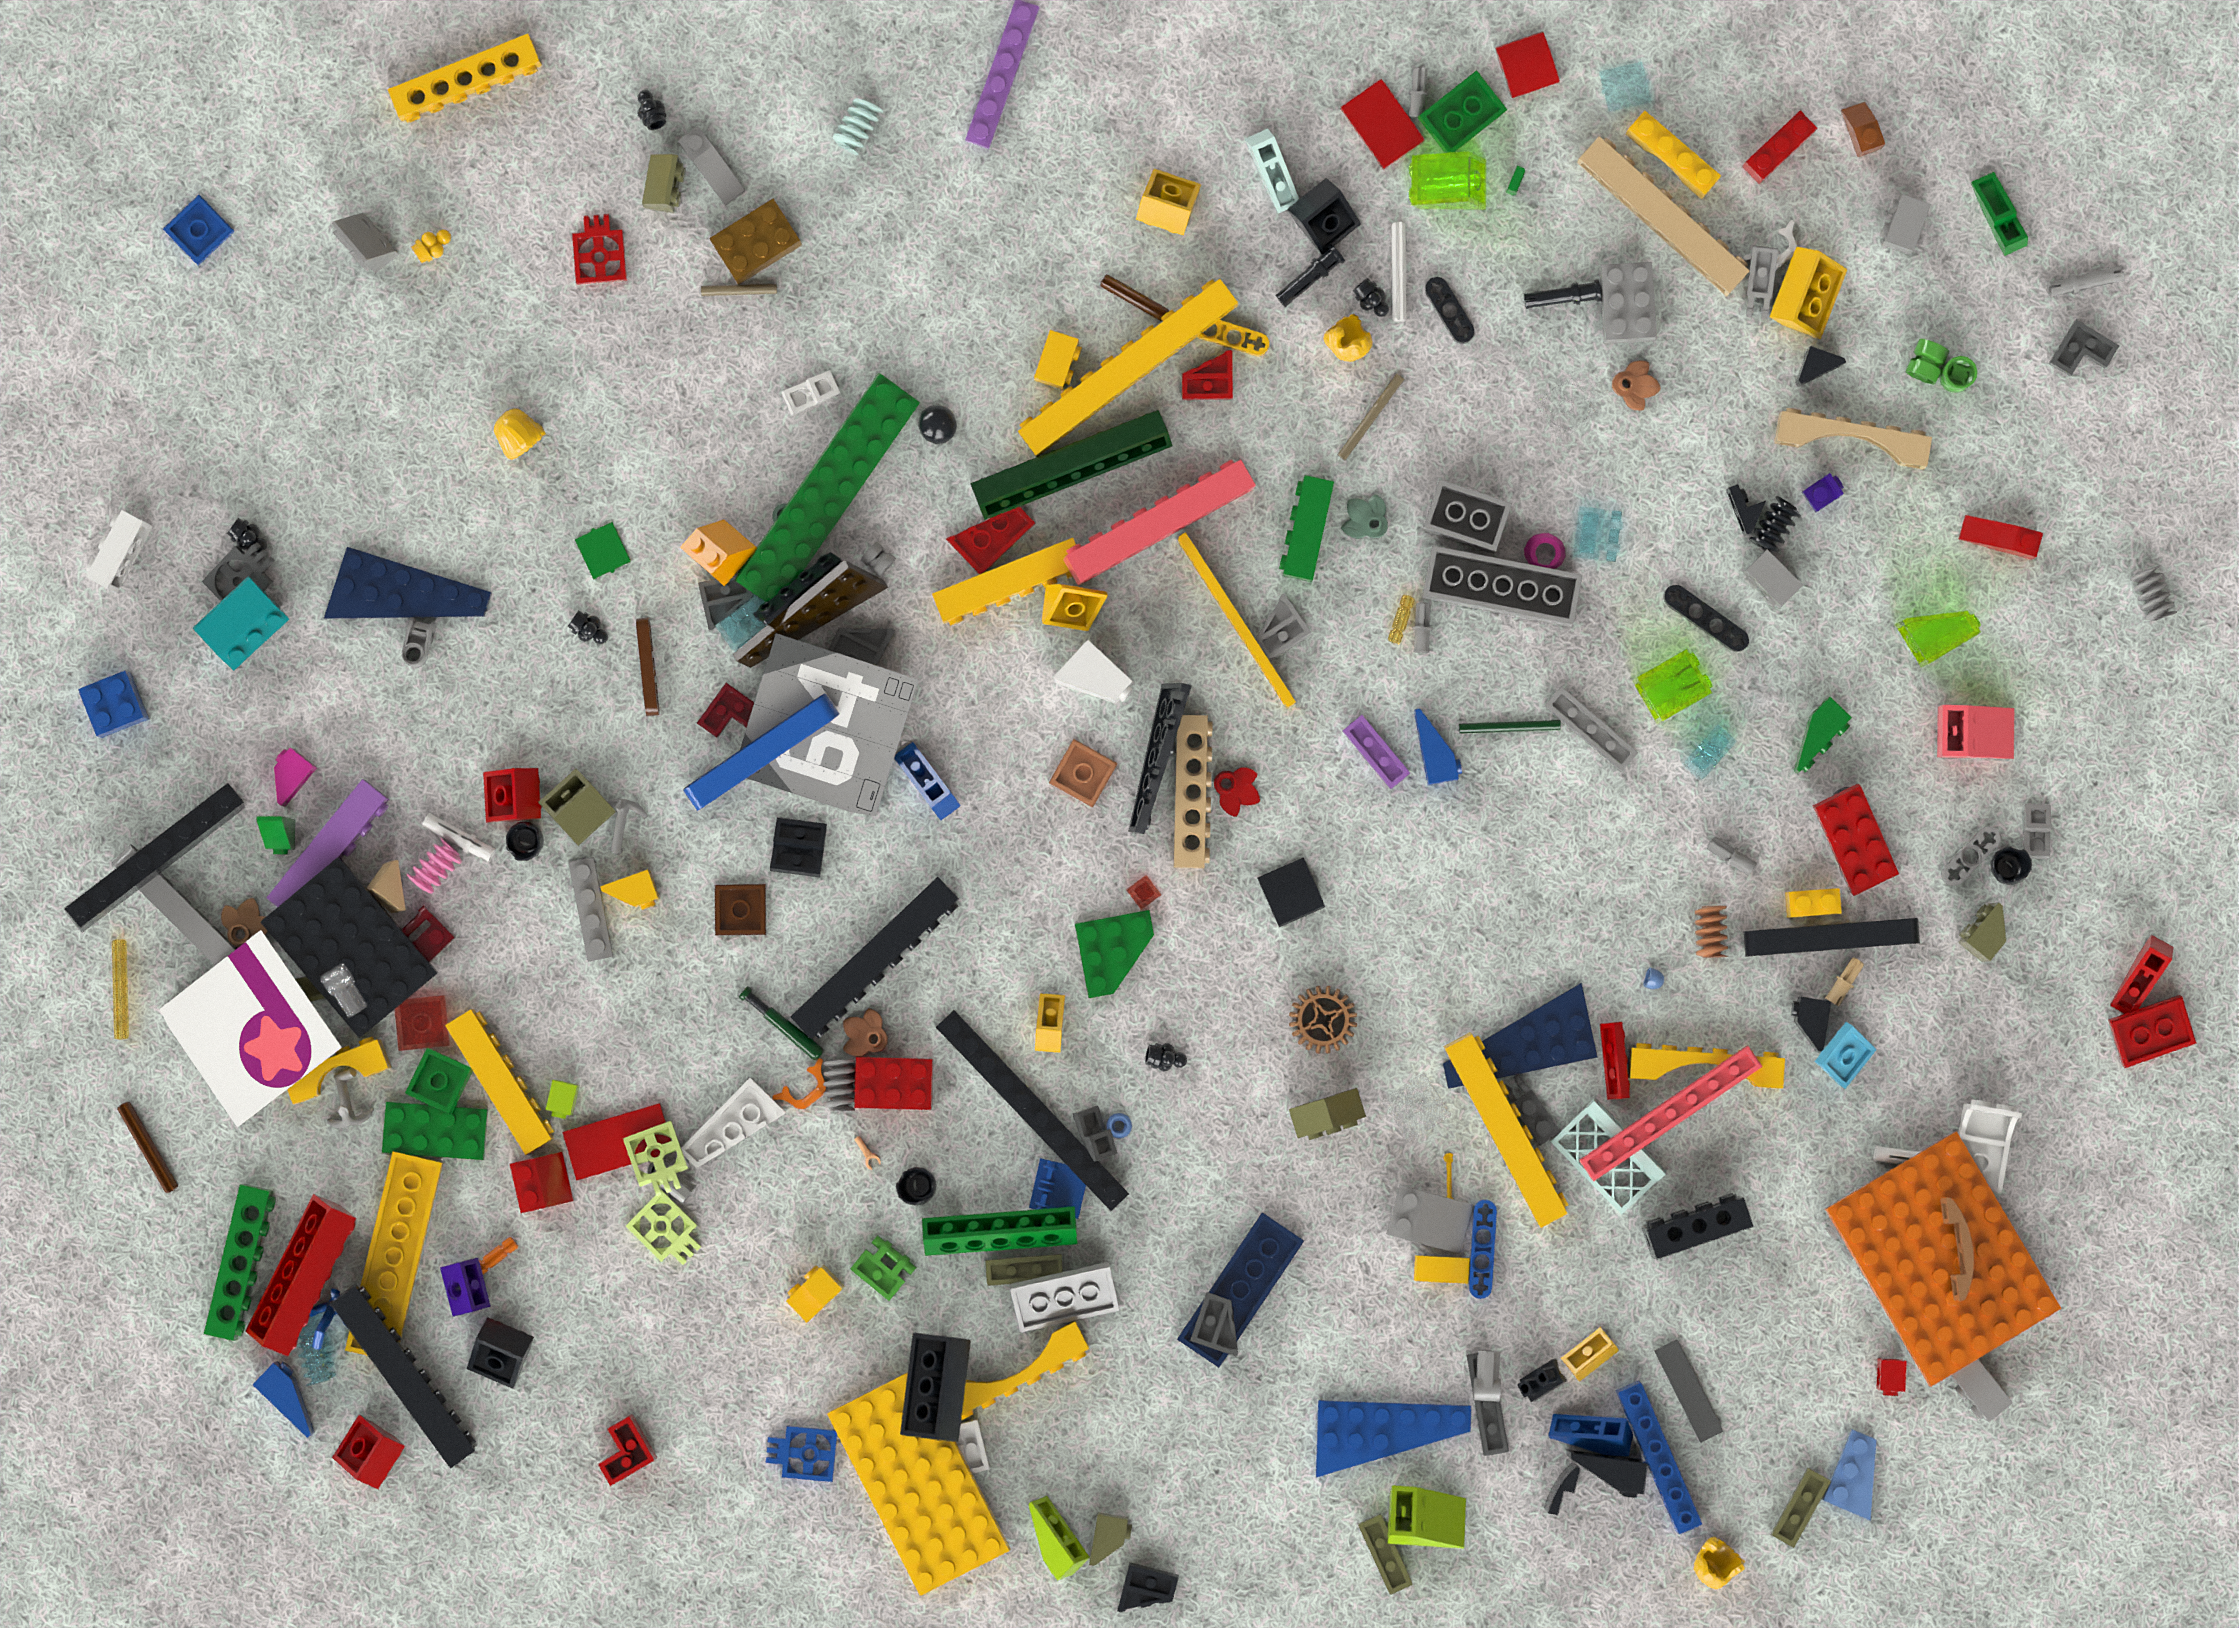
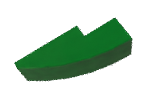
M1995 172L1972 181L1971 185L2004 256L2028 245V236L2017 218L2015 207Z

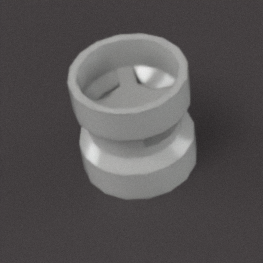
M875 542L861 558V561L865 565H870L874 573L879 577L896 560L891 553L883 551V546L878 542Z

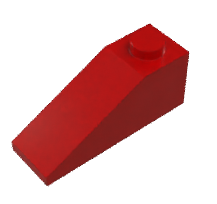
M1965 515L1959 540L2032 560L2037 557L2043 533L2017 525Z
M2151 934L2129 969L2110 1006L2124 1014L2139 1009L2172 961L2174 947Z

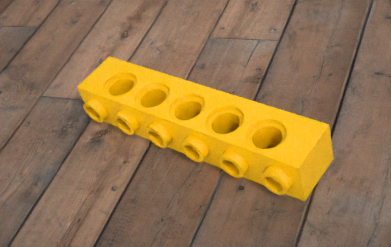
M527 33L387 90L398 117L401 121L406 120L409 123L420 119V114L427 111L436 113L443 110L444 105L452 101L454 104L464 102L468 99L467 95L476 92L477 95L484 94L491 90L490 86L498 83L500 85L509 84L515 80V76L520 74L524 76L532 75L538 71L537 68L542 66L532 39ZM509 57H519L518 64L513 67L507 66ZM489 65L496 67L493 75H483L485 67ZM467 74L472 76L470 84H460L462 76ZM447 84L449 86L448 91L443 95L437 94L438 86ZM418 93L425 94V100L421 104L413 103V98Z

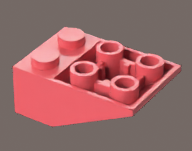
M1971 705L1939 706L1937 758L2014 759V708Z

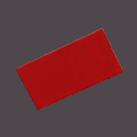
M661 1103L562 1132L576 1181L632 1165L623 1138L666 1123ZM655 1134L657 1143L665 1144L671 1142V1138L668 1136ZM645 1138L638 1144L635 1155L645 1151L647 1147ZM659 1149L651 1151V1156L654 1158L660 1155Z

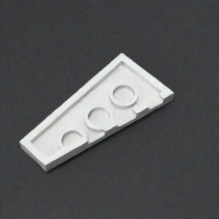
M750 1077L681 1148L683 1155L696 1168H699L787 1112Z

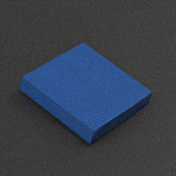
M200 195L194 198L163 228L198 266L235 232Z

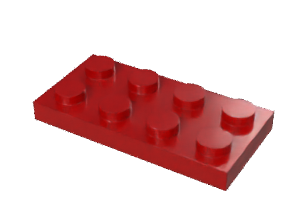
M1853 785L1813 805L1842 875L1853 896L1899 875L1861 785Z

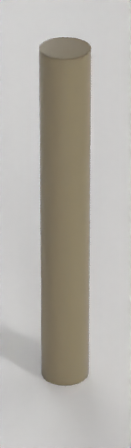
M777 284L701 286V296L777 294Z

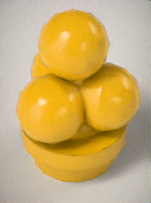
M444 229L439 230L436 235L432 232H425L421 237V241L419 238L414 241L416 244L411 246V249L422 264L426 261L430 262L433 260L432 257L439 258L443 255L444 248L442 245H446L451 241V234Z

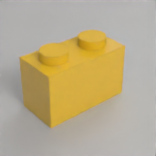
M1050 330L1034 381L1062 390L1065 384L1070 385L1074 371L1070 370L1073 360L1078 361L1082 347L1078 346L1079 339Z
M1840 888L1785 892L1787 918L1842 913Z

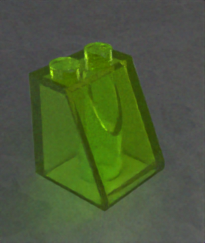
M1469 151L1412 155V163L1409 164V175L1412 178L1409 200L1412 206L1418 209L1486 210V159Z
M1968 611L1910 617L1895 624L1921 668L1981 633L1979 629L1981 624L1978 618L1973 613L1970 615Z
M1686 649L1632 680L1657 725L1712 693L1710 688L1713 685L1706 674L1702 675L1697 666L1700 665V662L1694 652L1689 653Z

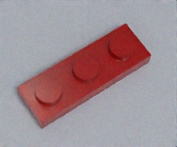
M1623 1022L1601 1023L1600 1032L1607 1100L1630 1098V1082L1627 1072L1628 1059L1625 1052Z

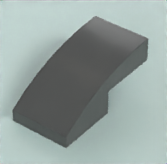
M1093 1106L1072 1113L1082 1141L1094 1161L1118 1154L1111 1129L1105 1130L1099 1106Z

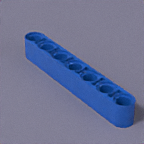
M826 693L822 694L683 789L684 793L697 811L702 809L839 716L840 713Z

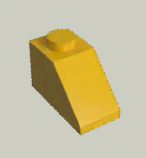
M648 869L600 886L602 892L631 906H640L641 910L655 906V900L660 899L651 871Z
M1040 993L1035 1051L1060 1053L1065 995Z

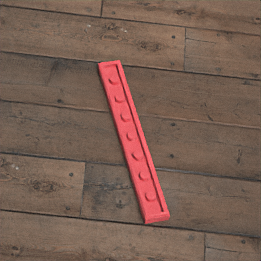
M1748 1045L1579 1159L1580 1163L1592 1181L1597 1180L1760 1069L1762 1065Z

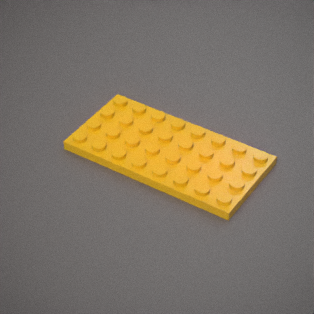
M907 1372L830 1411L827 1415L914 1586L921 1596L1009 1552L1011 1548L957 1443L900 1435Z

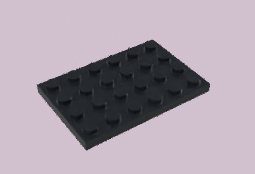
M340 856L260 921L359 1039L439 973Z

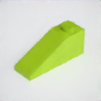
M1048 1496L1030 1502L1028 1505L1043 1561L1057 1581L1073 1575L1090 1558Z

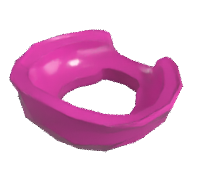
M1540 533L1533 535L1527 541L1524 548V556L1530 565L1557 569L1562 565L1566 557L1565 546L1556 536L1550 533ZM1542 543H1549L1555 549V557L1549 565L1539 564L1536 557V549Z

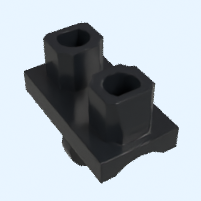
M1555 1358L1521 1378L1518 1388L1523 1397H1528L1530 1402H1534L1567 1382V1379L1560 1372Z

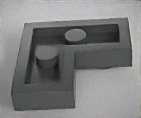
M2076 319L2048 364L2071 376L2083 356L2105 369L2119 348V345Z

